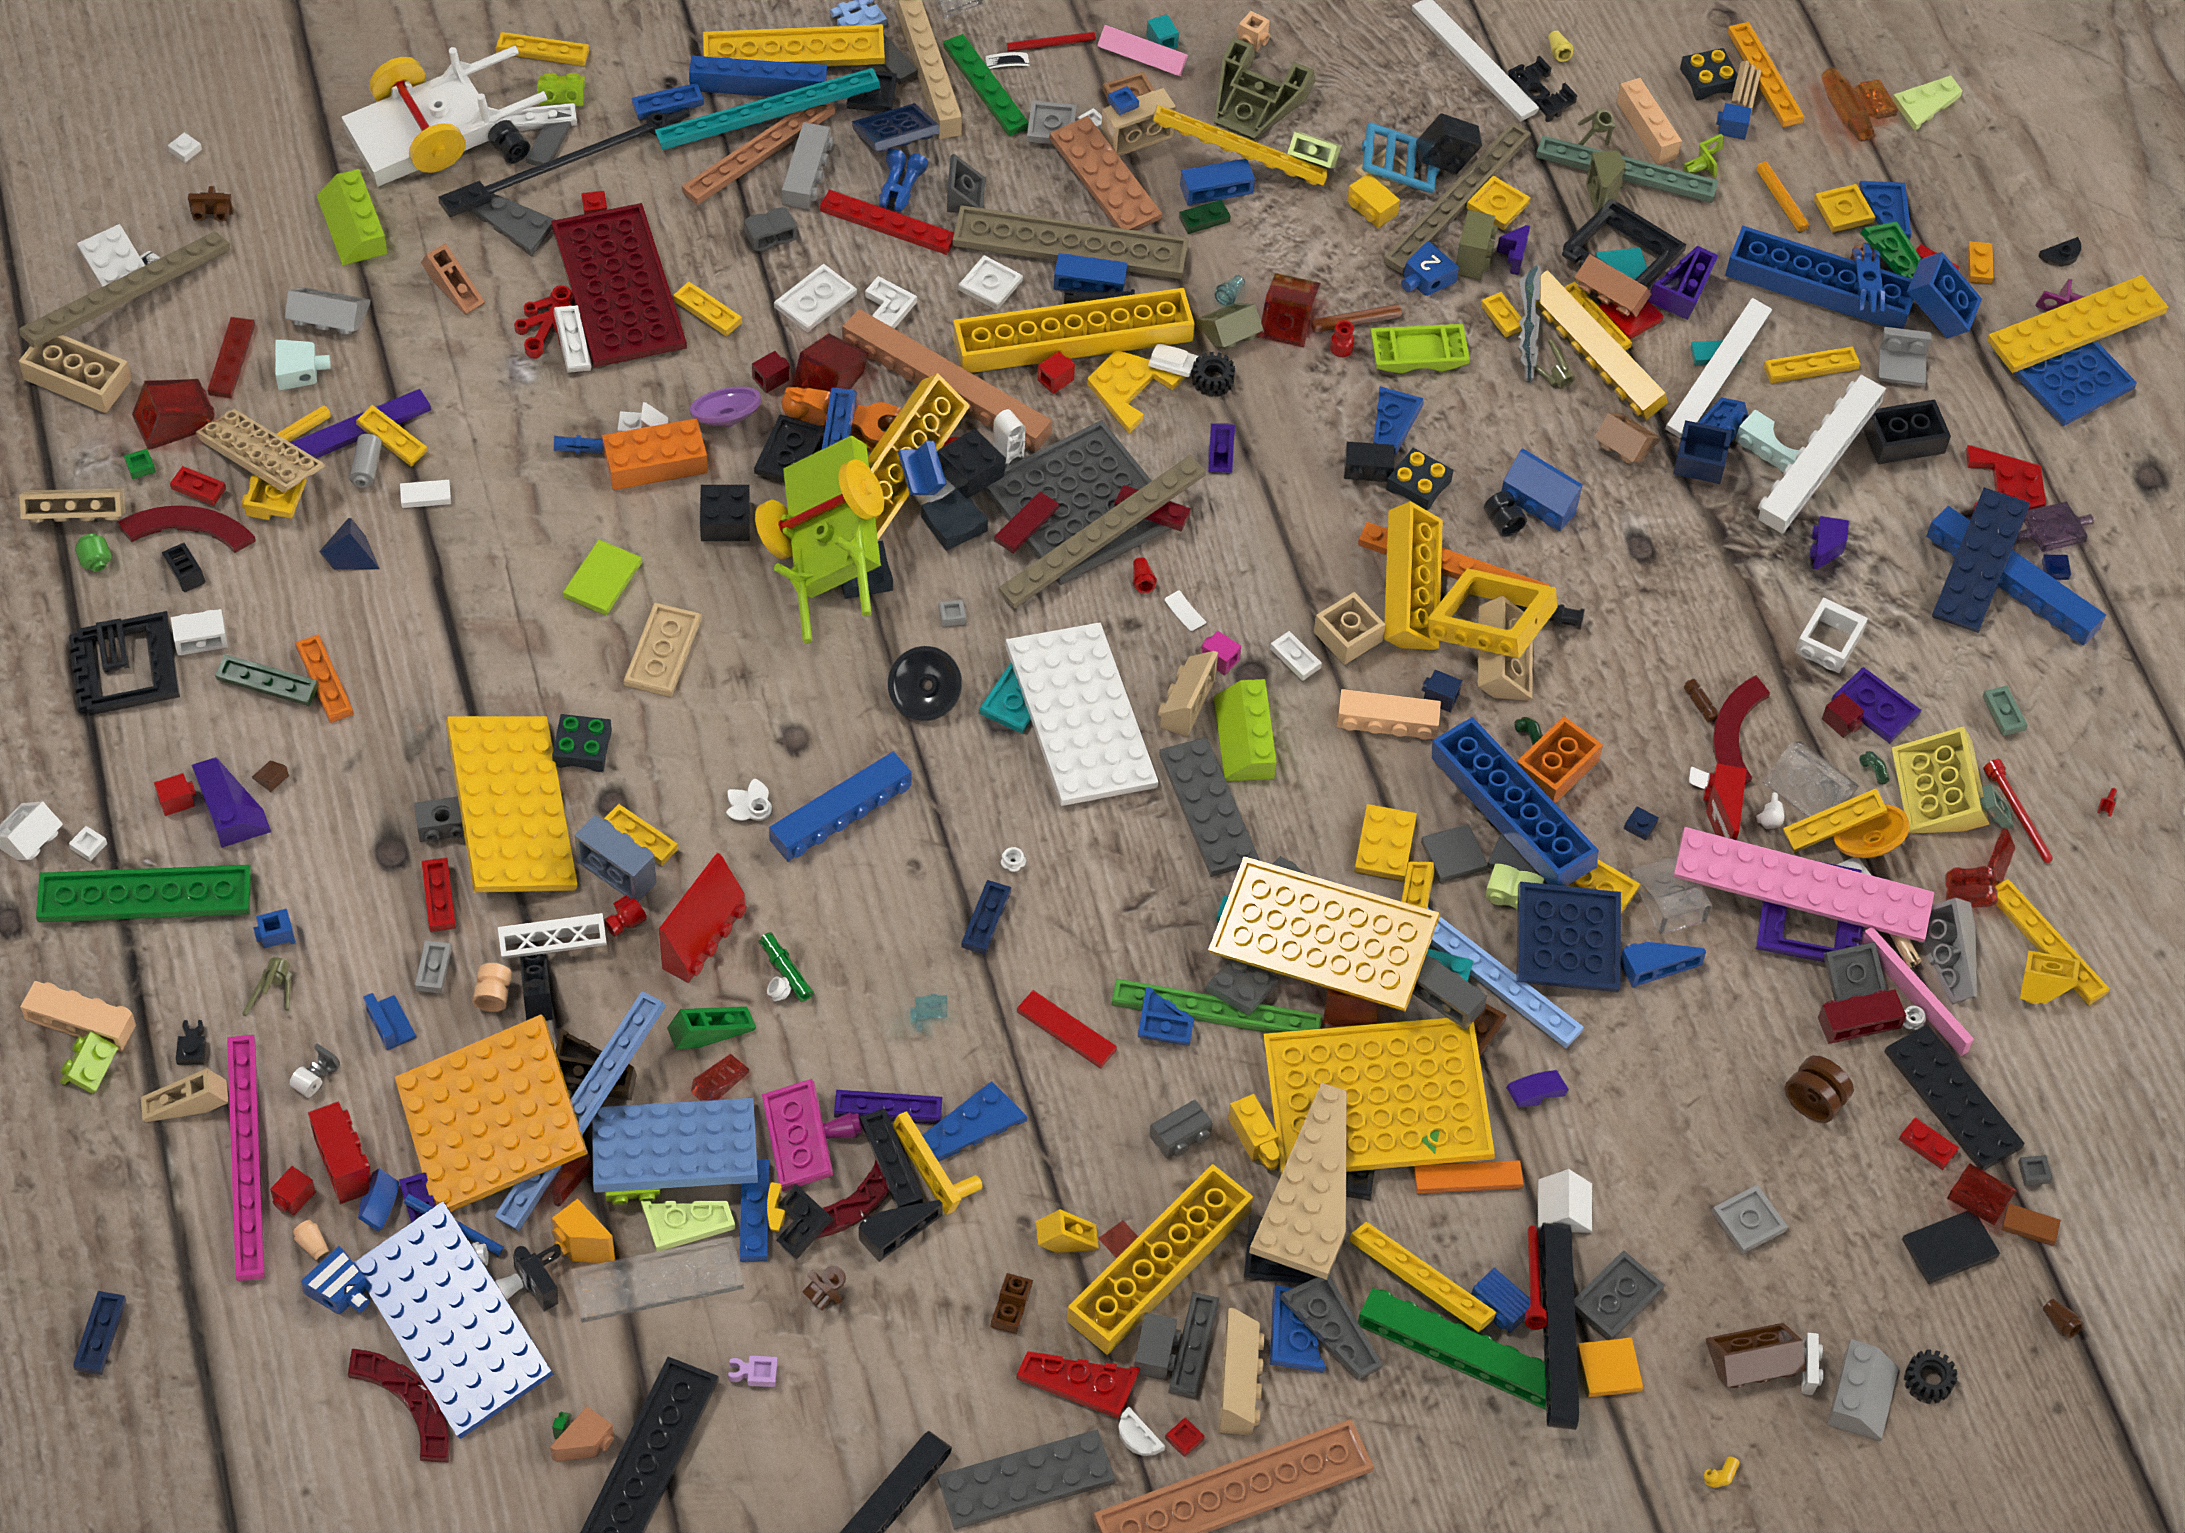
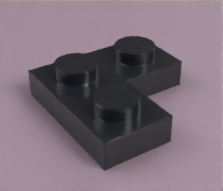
M795 1184L778 1203L794 1220L776 1241L794 1258L798 1259L834 1218Z

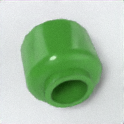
M95 533L82 536L75 546L76 555L84 569L98 572L107 567L106 564L111 560L112 554L105 538L97 536Z

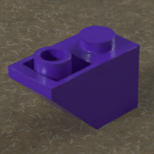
M1820 516L1818 524L1813 525L1811 539L1815 540V544L1811 545L1809 558L1813 559V569H1819L1843 554L1848 540L1849 520Z

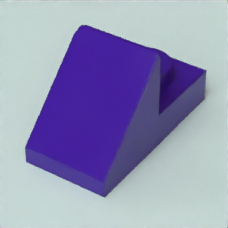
M1528 225L1499 237L1496 251L1509 255L1507 263L1511 264V274L1519 275L1530 231V226Z
M1211 423L1208 472L1232 473L1235 424Z

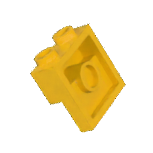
M252 475L249 481L248 494H244L242 498V508L245 509L246 516L270 520L271 515L292 519L305 487L306 477L288 491L282 492L258 476Z

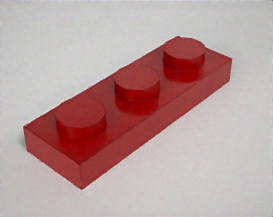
M448 858L421 861L430 932L456 929Z

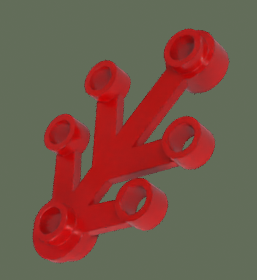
M556 286L552 290L550 297L525 303L524 314L529 318L518 319L514 323L515 332L519 335L527 334L530 327L542 324L536 336L530 337L524 342L525 353L532 359L539 358L543 354V343L552 326L558 334L554 308L572 306L571 303L574 298L572 291L567 286ZM551 306L549 311L538 314V310Z

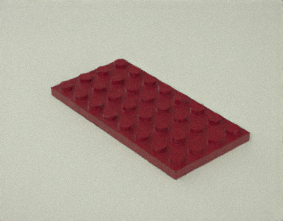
M642 203L551 221L576 306L578 305L584 335L594 368L687 349L685 335Z

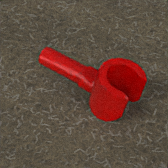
M2111 788L2107 798L2101 799L2097 813L2105 811L2109 813L2108 817L2112 816L2116 804L2113 801L2117 792L2115 788Z

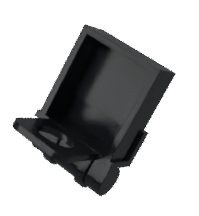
M555 1244L536 1255V1253L530 1254L526 1247L518 1246L513 1254L514 1268L519 1274L526 1291H530L545 1312L558 1304V1289L544 1266L560 1257L561 1247L559 1244ZM554 1252V1254L551 1257H549L546 1260H542L545 1255Z

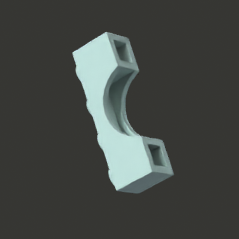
M1754 410L1739 426L1735 441L1784 472L1790 463H1795L1799 450L1791 449L1781 444L1774 434L1773 427L1775 422Z

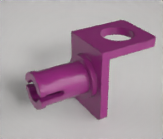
M2068 279L2060 290L2059 295L2044 291L2035 306L2045 311H2050L2085 296L2073 293L2071 289L2072 279ZM2046 299H2053L2057 304L2049 306L2044 301Z

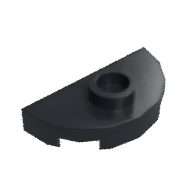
M2078 237L2041 250L2038 257L2046 263L2050 261L2059 264L2058 266L2061 267L2071 265L2077 260L2081 252V242Z

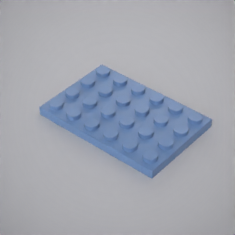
M753 1098L600 1107L593 1117L594 1192L758 1183Z

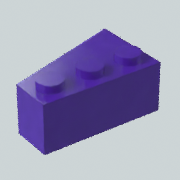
M1696 246L1680 260L1677 266L1673 269L1671 268L1661 280L1654 283L1650 291L1651 296L1647 301L1688 320L1719 255Z

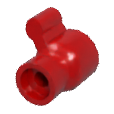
M1341 320L1335 325V332L1331 337L1330 350L1337 357H1348L1353 352L1354 326L1350 321Z
M625 895L613 903L617 914L610 915L603 921L610 934L616 937L623 932V928H635L647 920V916L636 899H630L628 895Z

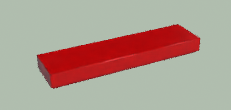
M1034 990L1017 1007V1013L1100 1069L1117 1051L1116 1045Z

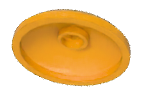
M1885 804L1887 808L1886 814L1833 836L1835 845L1842 853L1855 858L1882 856L1897 848L1905 840L1910 830L1908 817L1900 808Z

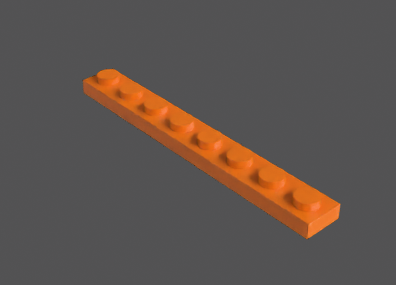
M1367 522L1359 538L1358 545L1387 555L1388 529ZM1442 548L1441 574L1458 580L1465 570L1469 568L1550 586V584Z

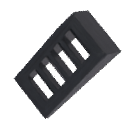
M185 543L162 552L166 563L183 592L205 584L202 570Z

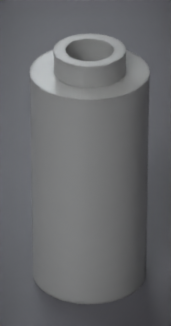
M362 434L357 440L349 479L359 488L369 487L374 483L382 445L381 439L375 435Z

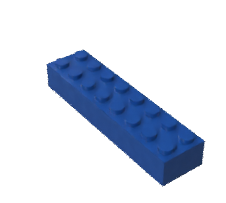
M1743 225L1730 255L1725 273L1727 277L1884 327L1904 329L1914 299L1907 292L1912 280L1911 278L1880 269L1883 291H1885L1884 313L1879 312L1878 295L1875 313H1871L1868 294H1866L1864 311L1859 312V287L1854 260ZM1872 273L1863 274L1864 279L1868 281L1876 279Z
M1473 717L1432 740V759L1532 867L1545 878L1548 884L1568 886L1597 868L1599 852L1597 847Z

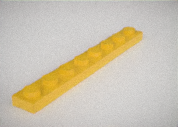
M1158 104L1156 106L1153 121L1163 128H1174L1184 136L1192 135L1199 138L1205 144L1213 143L1220 146L1226 152L1234 151L1241 154L1247 160L1253 161L1255 159L1262 162L1268 168L1274 169L1276 167L1283 170L1289 176L1296 177L1297 175L1313 185H1324L1326 181L1327 169Z

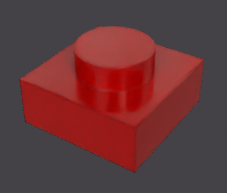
M604 191L581 193L584 214L607 210Z

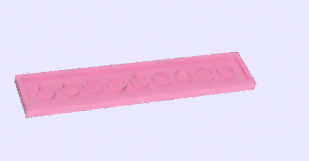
M1684 827L1673 873L1674 878L1866 928L1872 927L1877 931L1919 942H1924L1926 938L1934 892L1687 827Z

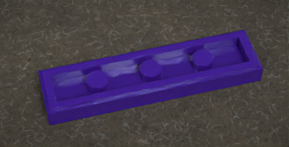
M836 1089L834 1117L838 1118L849 1112H852V1114L859 1113V1116H863L885 1108L890 1121H895L899 1114L907 1111L914 1123L937 1124L941 1121L942 1097Z

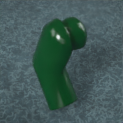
M1529 717L1515 720V730L1519 733L1522 731L1528 733L1532 746L1543 736L1538 722Z

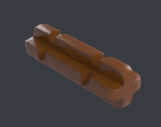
M1688 680L1684 685V689L1688 695H1692L1690 698L1699 711L1703 713L1702 715L1706 721H1715L1719 712L1715 706H1711L1712 702L1703 689H1699L1700 685L1697 680Z

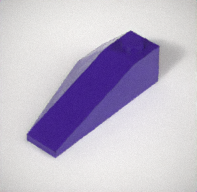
M217 757L192 764L221 848L271 832L263 808Z

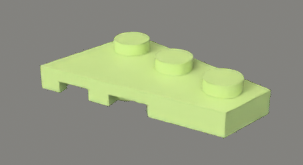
M1948 76L1896 93L1892 101L1913 130L1916 131L1926 120H1931L1935 113L1939 110H1944L1960 98L1962 89L1952 76Z
M641 1201L657 1252L735 1229V1222L727 1201H694L692 1204H676V1201H666V1203Z

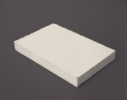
M822 264L774 302V308L808 333L857 295V289L828 266Z

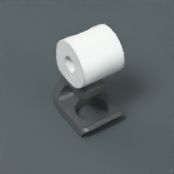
M318 1043L314 1047L318 1052V1063L313 1061L309 1068L299 1067L293 1073L289 1083L292 1088L307 1098L313 1096L321 1087V1075L326 1076L329 1073L335 1072L340 1066L337 1056Z

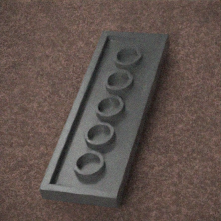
M1204 737L1160 749L1159 756L1210 877L1238 870L1244 857L1259 861L1258 854L1208 738Z
M1098 1429L937 1475L954 1530L1115 1483V1477Z

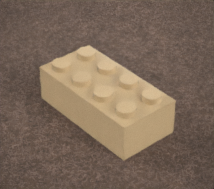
M60 335L36 348L30 346L19 360L24 380L104 413H107L132 380L128 361L64 335Z

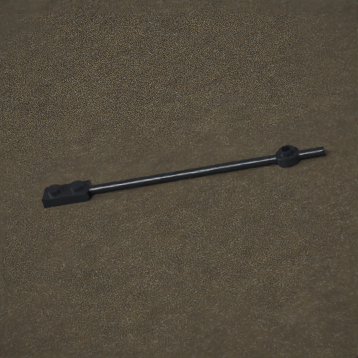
M685 108L670 115L653 113L647 117V124L487 186H484L481 181L474 182L438 196L439 204L449 218L491 202L490 194L646 133L650 132L656 135V129L670 126L672 123L690 117V112Z

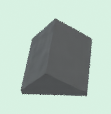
M952 154L950 158L947 212L959 213L961 205L983 208L986 177L955 154Z

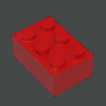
M338 1101L308 1112L315 1143L339 1204L368 1194L372 1176L369 1170L370 1165L366 1154L362 1153L361 1142L357 1132H354L352 1128L353 1123L348 1110H342Z

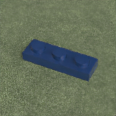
M990 880L986 881L961 942V948L986 955L1010 897V886Z
M102 1291L97 1292L73 1364L74 1370L102 1375L126 1303L125 1295Z

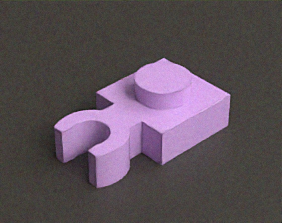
M749 1356V1363H744L738 1358H732L729 1361L730 1367H736L740 1370L736 1373L729 1372L728 1379L731 1382H739L743 1378H748V1386L776 1387L777 1357Z

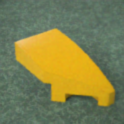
M774 1182L770 1184L767 1199L768 1225L771 1231L779 1232L780 1227L785 1224V1210L778 1209V1203L782 1198V1186Z

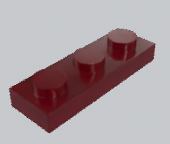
M1123 485L1114 502V507L1136 493L1138 489ZM1169 501L1144 519L1182 532L1191 514V508Z

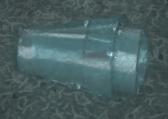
M1235 275L1228 281L1218 285L1215 292L1217 302L1224 306L1233 304L1245 285L1244 278L1240 275Z

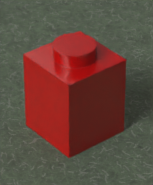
M1058 351L1038 365L1037 381L1052 394H1055L1074 380L1075 364L1069 357H1065Z
M184 773L154 782L164 816L195 807L192 797L196 796V791L192 781H186Z
M291 1166L270 1189L273 1198L272 1202L275 1207L282 1212L287 1210L294 1216L316 1193L313 1179L294 1166Z

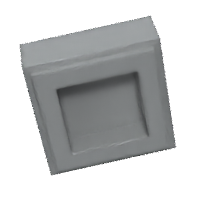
M963 600L938 602L942 627L966 625Z

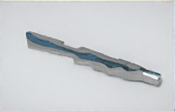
M1536 265L1519 280L1525 316L1519 321L1522 329L1519 335L1521 341L1519 350L1522 353L1520 362L1524 366L1525 381L1527 382L1534 381V370L1538 356V347H1535L1538 339L1540 317L1535 314V301H1540L1539 265Z

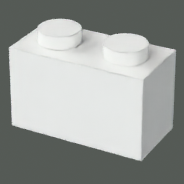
M221 609L171 617L174 643L178 656L228 648Z

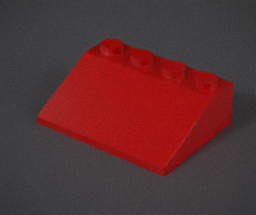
M716 853L659 928L662 969L687 983L694 976H698L701 973L706 959L715 954L718 943L722 938H726L730 934L733 923L736 919L743 917L747 908L745 905V893L721 854Z

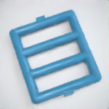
M1374 123L1367 124L1365 140L1361 145V151H1364L1362 169L1365 172L1427 193L1435 191L1436 176L1440 172V168L1428 165L1427 181L1423 182L1414 179L1417 152L1416 140L1418 138ZM1375 134L1387 137L1384 168L1372 164ZM1396 141L1408 144L1405 175L1393 171Z

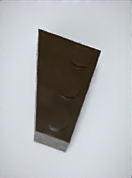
M561 1028L555 1052L568 1090L576 1091L602 1051ZM627 1065L607 1097L632 1101L637 1077L634 1066Z

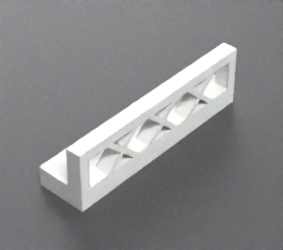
M602 913L498 927L502 959L607 945ZM600 933L599 939L589 940L583 936L585 934ZM575 936L569 943H562L556 939ZM548 940L544 946L539 947L531 943L533 941ZM522 943L517 950L506 951L505 945Z

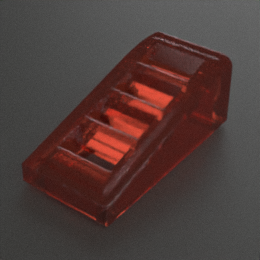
M729 1054L695 1077L692 1082L691 1092L700 1101L719 1100L749 1073V1068L732 1054ZM729 1066L735 1073L730 1072L726 1067Z
M589 1154L565 1163L552 1190L555 1206H561L592 1170Z

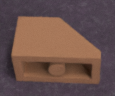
M586 1406L550 1446L552 1459L559 1462L597 1457L602 1450L606 1451L614 1441L613 1425Z

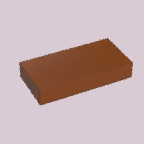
M2009 1203L2001 1230L2054 1247L2061 1220Z

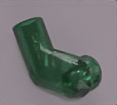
M1866 751V754L1860 755L1859 761L1863 767H1868L1869 765L1873 767L1878 784L1889 782L1886 764L1872 751Z

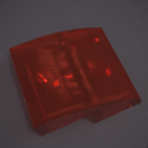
M1969 1163L1957 1183L1951 1189L1947 1199L1994 1226L2017 1190Z

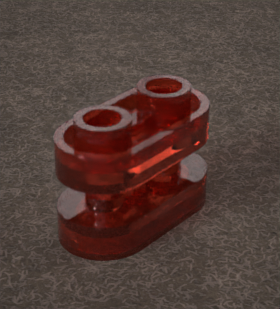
M1988 866L1967 869L1957 867L1951 869L1945 874V886L1948 888L1946 891V901L1958 898L1970 902L1972 908L1995 905L1998 902V890L1995 888L1997 885V872Z

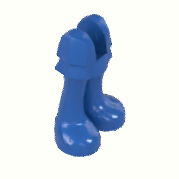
M890 149L886 154V163L890 173L879 194V207L887 209L891 197L897 198L894 210L901 213L909 203L908 200L911 197L910 192L913 184L926 171L928 160L923 155L912 154L907 163L906 156L901 150ZM907 164L906 174L902 185H899L898 181Z

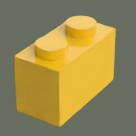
M1370 173L1351 184L1348 188L1347 202L1349 205L1359 211L1368 222H1371L1377 228L1398 215L1400 199Z

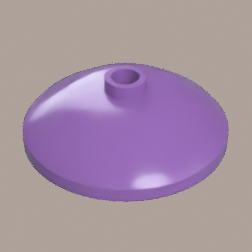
M729 387L715 390L696 399L690 406V413L692 418H697L700 423L717 427H732L745 420L757 410L761 404V395L759 391L750 387Z

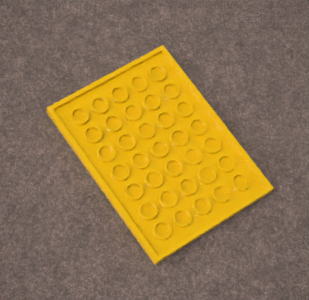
M1449 1018L1264 1034L1263 1039L1274 1126L1278 1135L1277 1147L1280 1150L1279 1166L1281 1175L1321 1082L1347 1091L1346 1172L1494 1159V1145L1474 1022L1466 1030ZM1436 1130L1439 1131L1437 1142L1433 1141L1430 1137V1134ZM1425 1136H1427L1428 1142L1436 1147L1435 1154L1422 1142Z

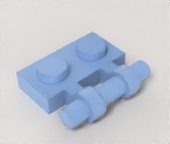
M873 0L842 2L837 4V7L830 9V14L833 18L841 16V18L837 19V26L887 25V18L877 4L870 7L867 6L873 3ZM855 9H858V10H859V11H857V12H855V13H852V14L850 13V11H852V10H855Z

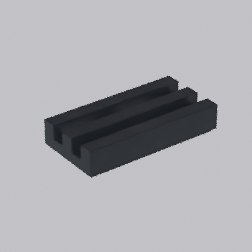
M122 619L97 622L96 628L103 671L110 672L109 670L130 668ZM114 625H117L118 639L122 661L118 662L117 649L113 629ZM103 627L108 629L113 662L109 664Z

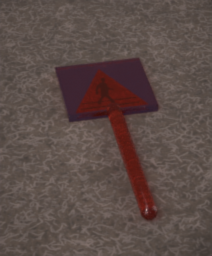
M1122 1220L1098 1239L1118 1258L1138 1236Z

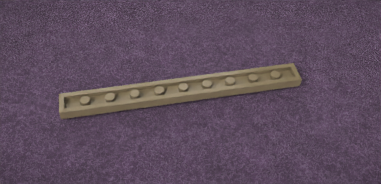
M1512 122L1384 257L1383 263L1403 274L1406 262L1427 241L1432 243L1444 231L1492 176H1495L1529 141L1531 132Z
M214 231L19 328L20 336L33 348H36L230 250V243Z
M1191 455L1187 456L1001 585L999 593L1015 609L1206 476V471Z

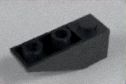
M546 953L520 957L526 1021L541 1014L546 1021L553 1020Z

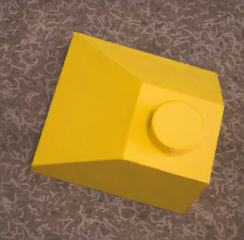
M2028 950L2020 999L2030 1004H2046L2077 986L2080 960Z

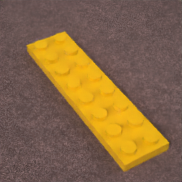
M883 24L703 32L705 57L821 64L827 66L885 64Z
M2140 275L1988 335L1987 341L2008 369L2015 373L2163 315L2167 312L2168 306L2145 277Z

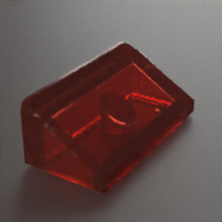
M2007 828L2001 830L1983 875V880L1996 885L2003 882L2015 851V844Z

